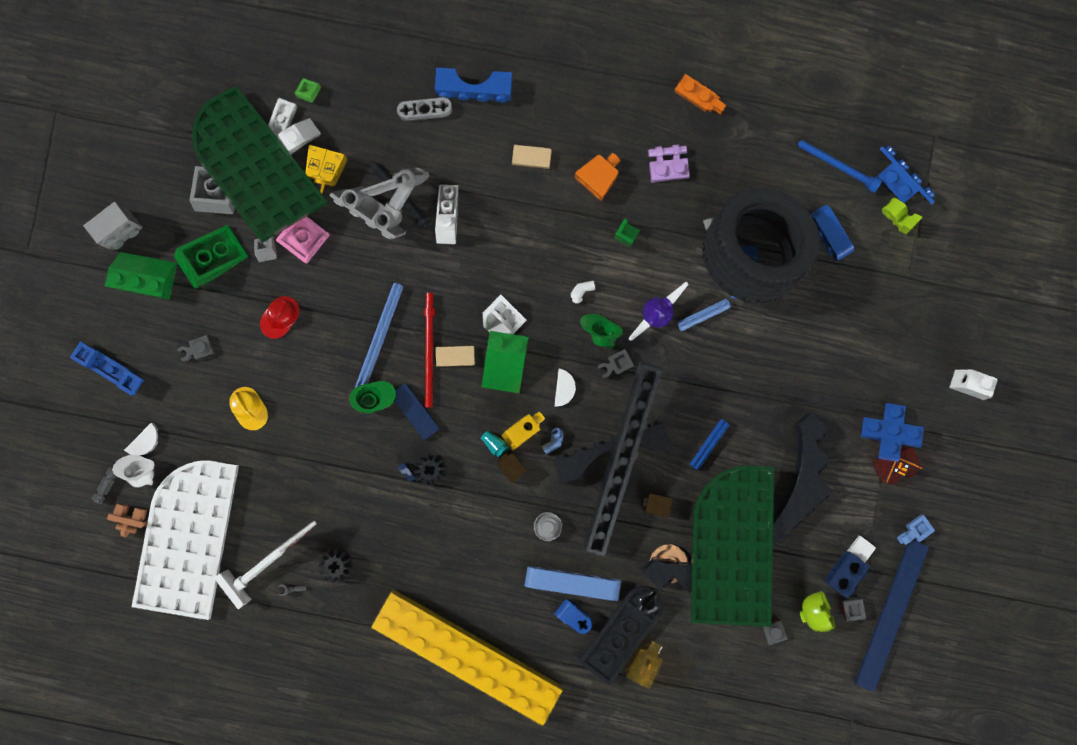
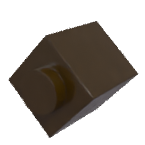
M505 453L498 459L500 463L497 466L511 483L527 471L513 453L510 455Z
M648 493L647 497H643L642 508H644L645 513L669 518L673 499Z

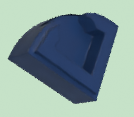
M406 462L398 466L400 472L406 476L409 482L416 479Z

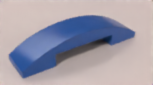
M81 341L70 356L74 361L95 371L131 396L136 394L144 379L121 363Z

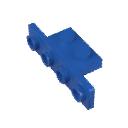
M883 145L880 150L892 163L878 177L903 203L919 191L933 204L936 200L934 198L936 194L929 187L925 188L921 184L923 180L916 173L912 174L908 170L910 168L903 159L899 160L895 156L897 153L890 145L888 147Z

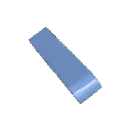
M527 566L524 586L618 601L621 581L606 577Z

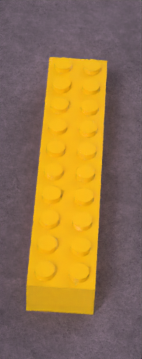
M396 590L390 593L371 627L542 726L562 692L561 684Z

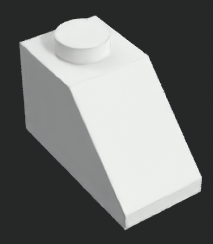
M309 118L279 133L278 139L287 151L292 154L320 136L321 133Z

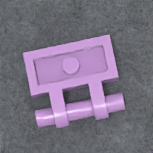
M672 145L669 148H662L660 146L655 149H649L648 156H656V162L649 163L651 182L689 179L688 158L680 159V154L687 153V147ZM673 155V160L663 161V156Z

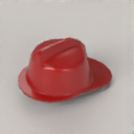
M285 296L275 299L260 319V328L264 335L271 339L283 337L299 316L300 309L298 303L294 299Z

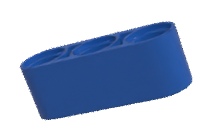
M824 205L810 213L817 227L820 239L835 261H839L854 252L853 244L828 205Z

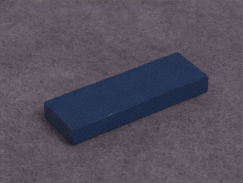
M406 383L395 390L396 398L394 401L423 440H426L440 429Z

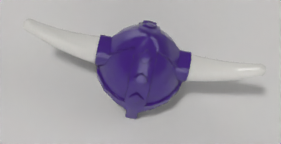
M688 282L682 284L665 298L657 297L648 300L643 307L642 314L644 320L632 333L629 340L632 341L650 326L660 328L668 325L673 318L674 311L672 305L688 286Z

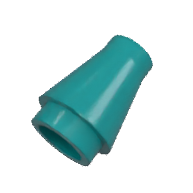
M489 430L481 437V440L486 444L493 456L501 458L509 449L506 441L492 434Z

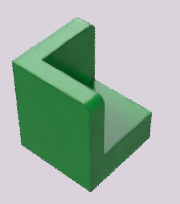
M624 218L614 239L630 248L640 230L628 224V220Z

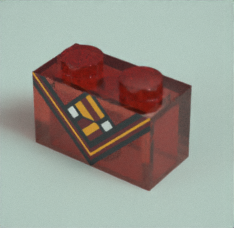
M914 447L902 448L898 462L878 458L872 460L880 482L888 483V485L898 482L902 476L906 478L917 474L916 471L922 469Z

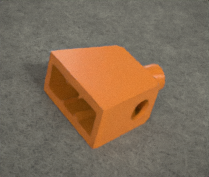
M614 153L606 160L601 155H597L575 173L574 178L602 201L618 176L619 172L614 167L620 162V159Z

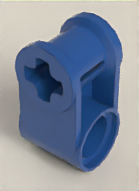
M566 598L555 612L556 617L581 634L587 633L591 629V617L574 602ZM584 619L587 620V621H586V625H587V626H585V625H583L582 627L579 626V623H580L579 620H580V621H583Z

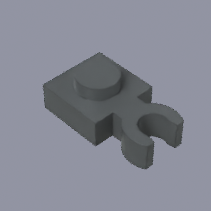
M209 335L189 341L190 347L183 346L177 349L178 352L186 351V356L181 358V361L185 362L189 361L192 356L198 360L215 353Z
M626 349L608 357L610 363H602L598 366V369L605 367L607 373L602 377L607 378L613 370L618 375L634 365Z

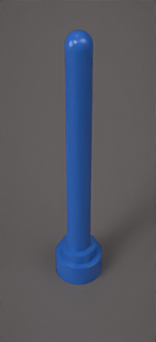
M803 140L798 142V146L803 150L865 183V186L868 187L867 190L875 193L880 186L882 179L876 176L868 177Z

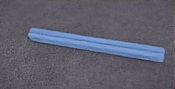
M393 283L355 388L369 382L403 290L401 284Z

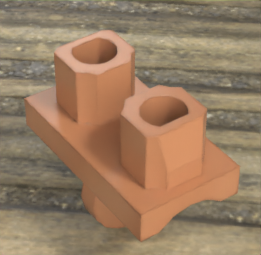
M119 503L116 505L114 512L108 514L107 520L123 523V525L117 524L116 529L121 530L120 535L122 537H127L129 533L135 534L137 528L132 526L139 528L147 527L146 509L134 508L133 516H128L129 505Z

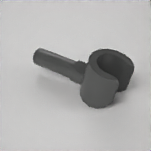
M288 583L278 586L285 588V593H279V596H285L294 591H307V586L294 587Z

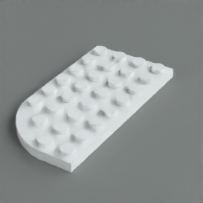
M216 461L192 462L176 469L162 481L154 493L151 502L132 607L206 620L211 619L217 581L214 578L219 575L239 465Z

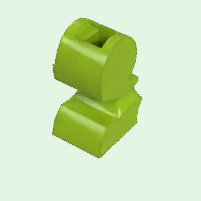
M892 198L890 203L882 208V213L892 220L893 225H896L899 231L905 235L922 218L915 213L909 216L907 206L896 198Z

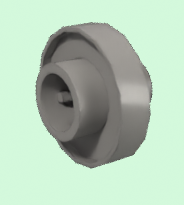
M552 512L540 514L534 522L535 534L544 541L556 539L562 531L560 518Z

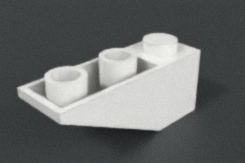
M439 185L435 226L436 242L438 244H456L458 185Z

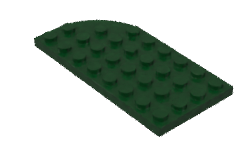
M236 85L211 98L203 105L195 118L192 130V141L196 157L262 243L327 204V200Z
M737 466L716 475L700 492L693 511L691 623L771 627L774 467Z

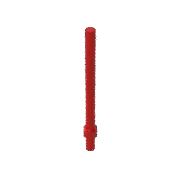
M426 293V308H424V316H426L425 407H433V316H435V308H433V293Z

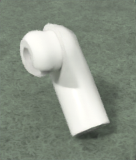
M594 281L577 284L571 292L572 301L580 303L585 292L595 290Z

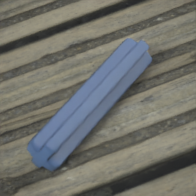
M724 299L678 321L677 326L680 331H684L729 309L731 305L727 299Z

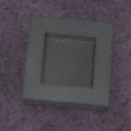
M857 598L842 601L845 621L866 619L863 599Z
M780 619L771 622V627L762 626L768 645L787 640Z

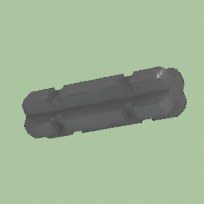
M113 467L107 469L105 473L107 475L103 477L96 489L98 492H95L92 497L95 503L102 504L104 502L105 495L109 493L115 482L113 479H116L117 476L113 473Z

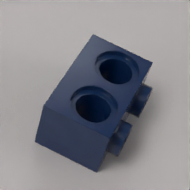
M845 550L823 582L842 596L848 598L849 595L852 596L856 592L857 584L867 576L870 566L853 553ZM855 562L857 569L851 572L850 566ZM845 578L846 584L840 588L839 581Z

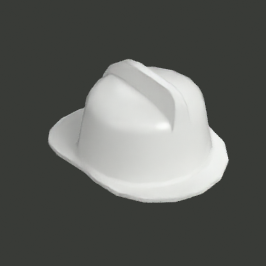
M127 455L119 459L113 465L112 470L114 475L126 480L133 487L151 486L153 484L155 464L152 460L141 456Z

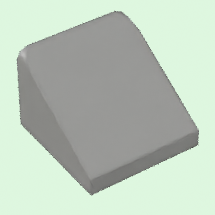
M274 237L263 243L259 239H254V254L259 262L277 259Z

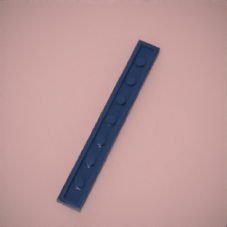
M914 540L906 545L854 684L875 692L929 546Z

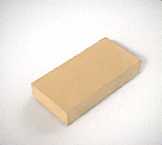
M514 145L512 165L549 169L551 149Z
M474 346L436 347L437 367L475 365Z

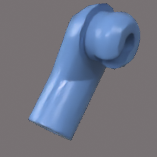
M554 428L551 431L550 442L542 446L545 454L561 447L564 434L560 428Z

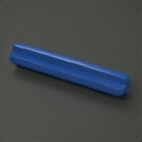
M723 419L718 422L691 461L690 465L694 469L699 470L728 429V422Z

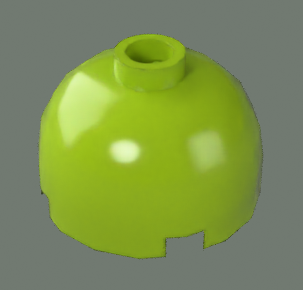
M820 591L809 595L802 604L803 611H800L802 622H807L811 629L818 632L835 629L834 618L830 614L829 609L831 608L824 592Z

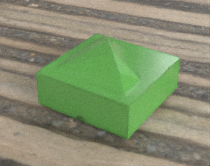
M303 78L294 94L298 98L313 103L321 86L316 82Z

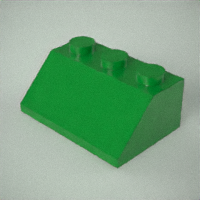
M120 252L109 266L105 286L115 290L170 300L177 263Z

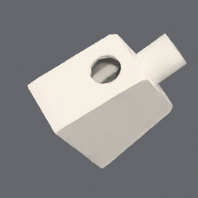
M955 370L949 388L986 400L992 397L997 384V378L975 370Z

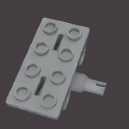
M408 167V169L396 174L393 179L367 188L358 187L331 192L330 197L334 199L333 201L337 205L348 208L353 216L364 219L368 226L382 231L381 234L384 237L395 239L406 233L404 229L398 226L402 220L401 208L414 186L426 181L429 173L425 169ZM397 188L392 199L386 205L372 197Z

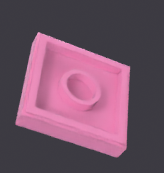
M306 216L283 230L276 241L307 264L330 234Z

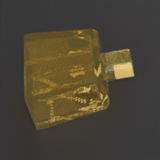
M652 641L647 651L641 649L626 677L650 689L663 661L658 657L662 646ZM647 659L650 660V664L648 666L646 665Z

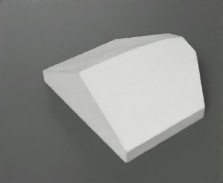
M501 294L482 313L483 327L489 332L514 334L526 321Z

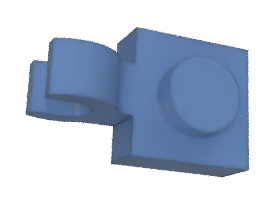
M919 515L906 525L908 531L900 534L897 539L901 544L904 543L905 545L914 538L917 542H920L935 530L924 515Z

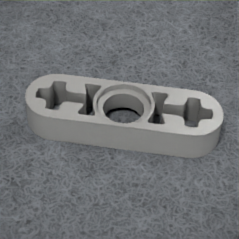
M444 97L404 101L397 107V113L404 121L447 117L452 112L450 100ZM442 103H445V105L448 106L445 108V111H442L441 108H438L442 106ZM432 104H435V107H436V108H435V110H436L435 113H433V112H434V109H433ZM422 105L430 107V111L426 114H422L419 109ZM413 106H416V115L414 111H409L408 115H404V113L401 112L404 111L405 107H408V110H414Z

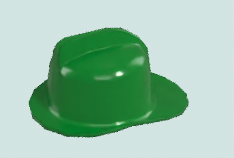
M586 314L580 319L582 328L591 334L592 341L597 346L612 349L617 338L623 333V329L619 325L598 314Z
M385 381L364 384L352 390L349 402L356 411L372 414L389 407L396 398V391L394 386Z

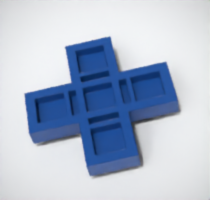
M886 403L883 420L863 418L861 438L880 441L878 459L898 462L901 444L921 448L924 427L904 424L906 406Z

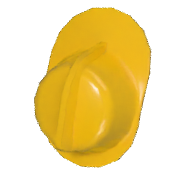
M241 387L232 393L229 405L238 422L248 430L262 428L268 420V411L256 391L249 387Z

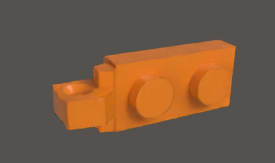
M686 74L675 88V93L705 112L706 110L709 112L713 110L721 114L726 107L719 100L720 97L716 93Z

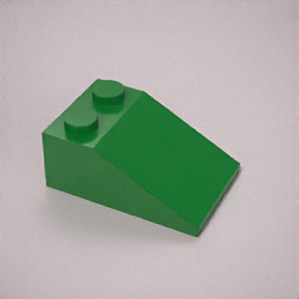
M226 225L176 248L174 258L195 289L212 281L248 258L229 226Z
M490 331L482 381L483 388L520 393L529 337Z

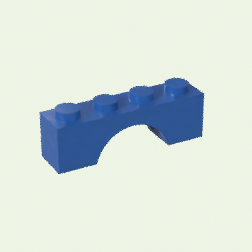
M436 68L435 93L439 98L450 99V97H458L460 100L475 98L483 102L491 99L500 103L511 101L512 72L493 71L489 79L484 83L470 85L458 77L455 69Z

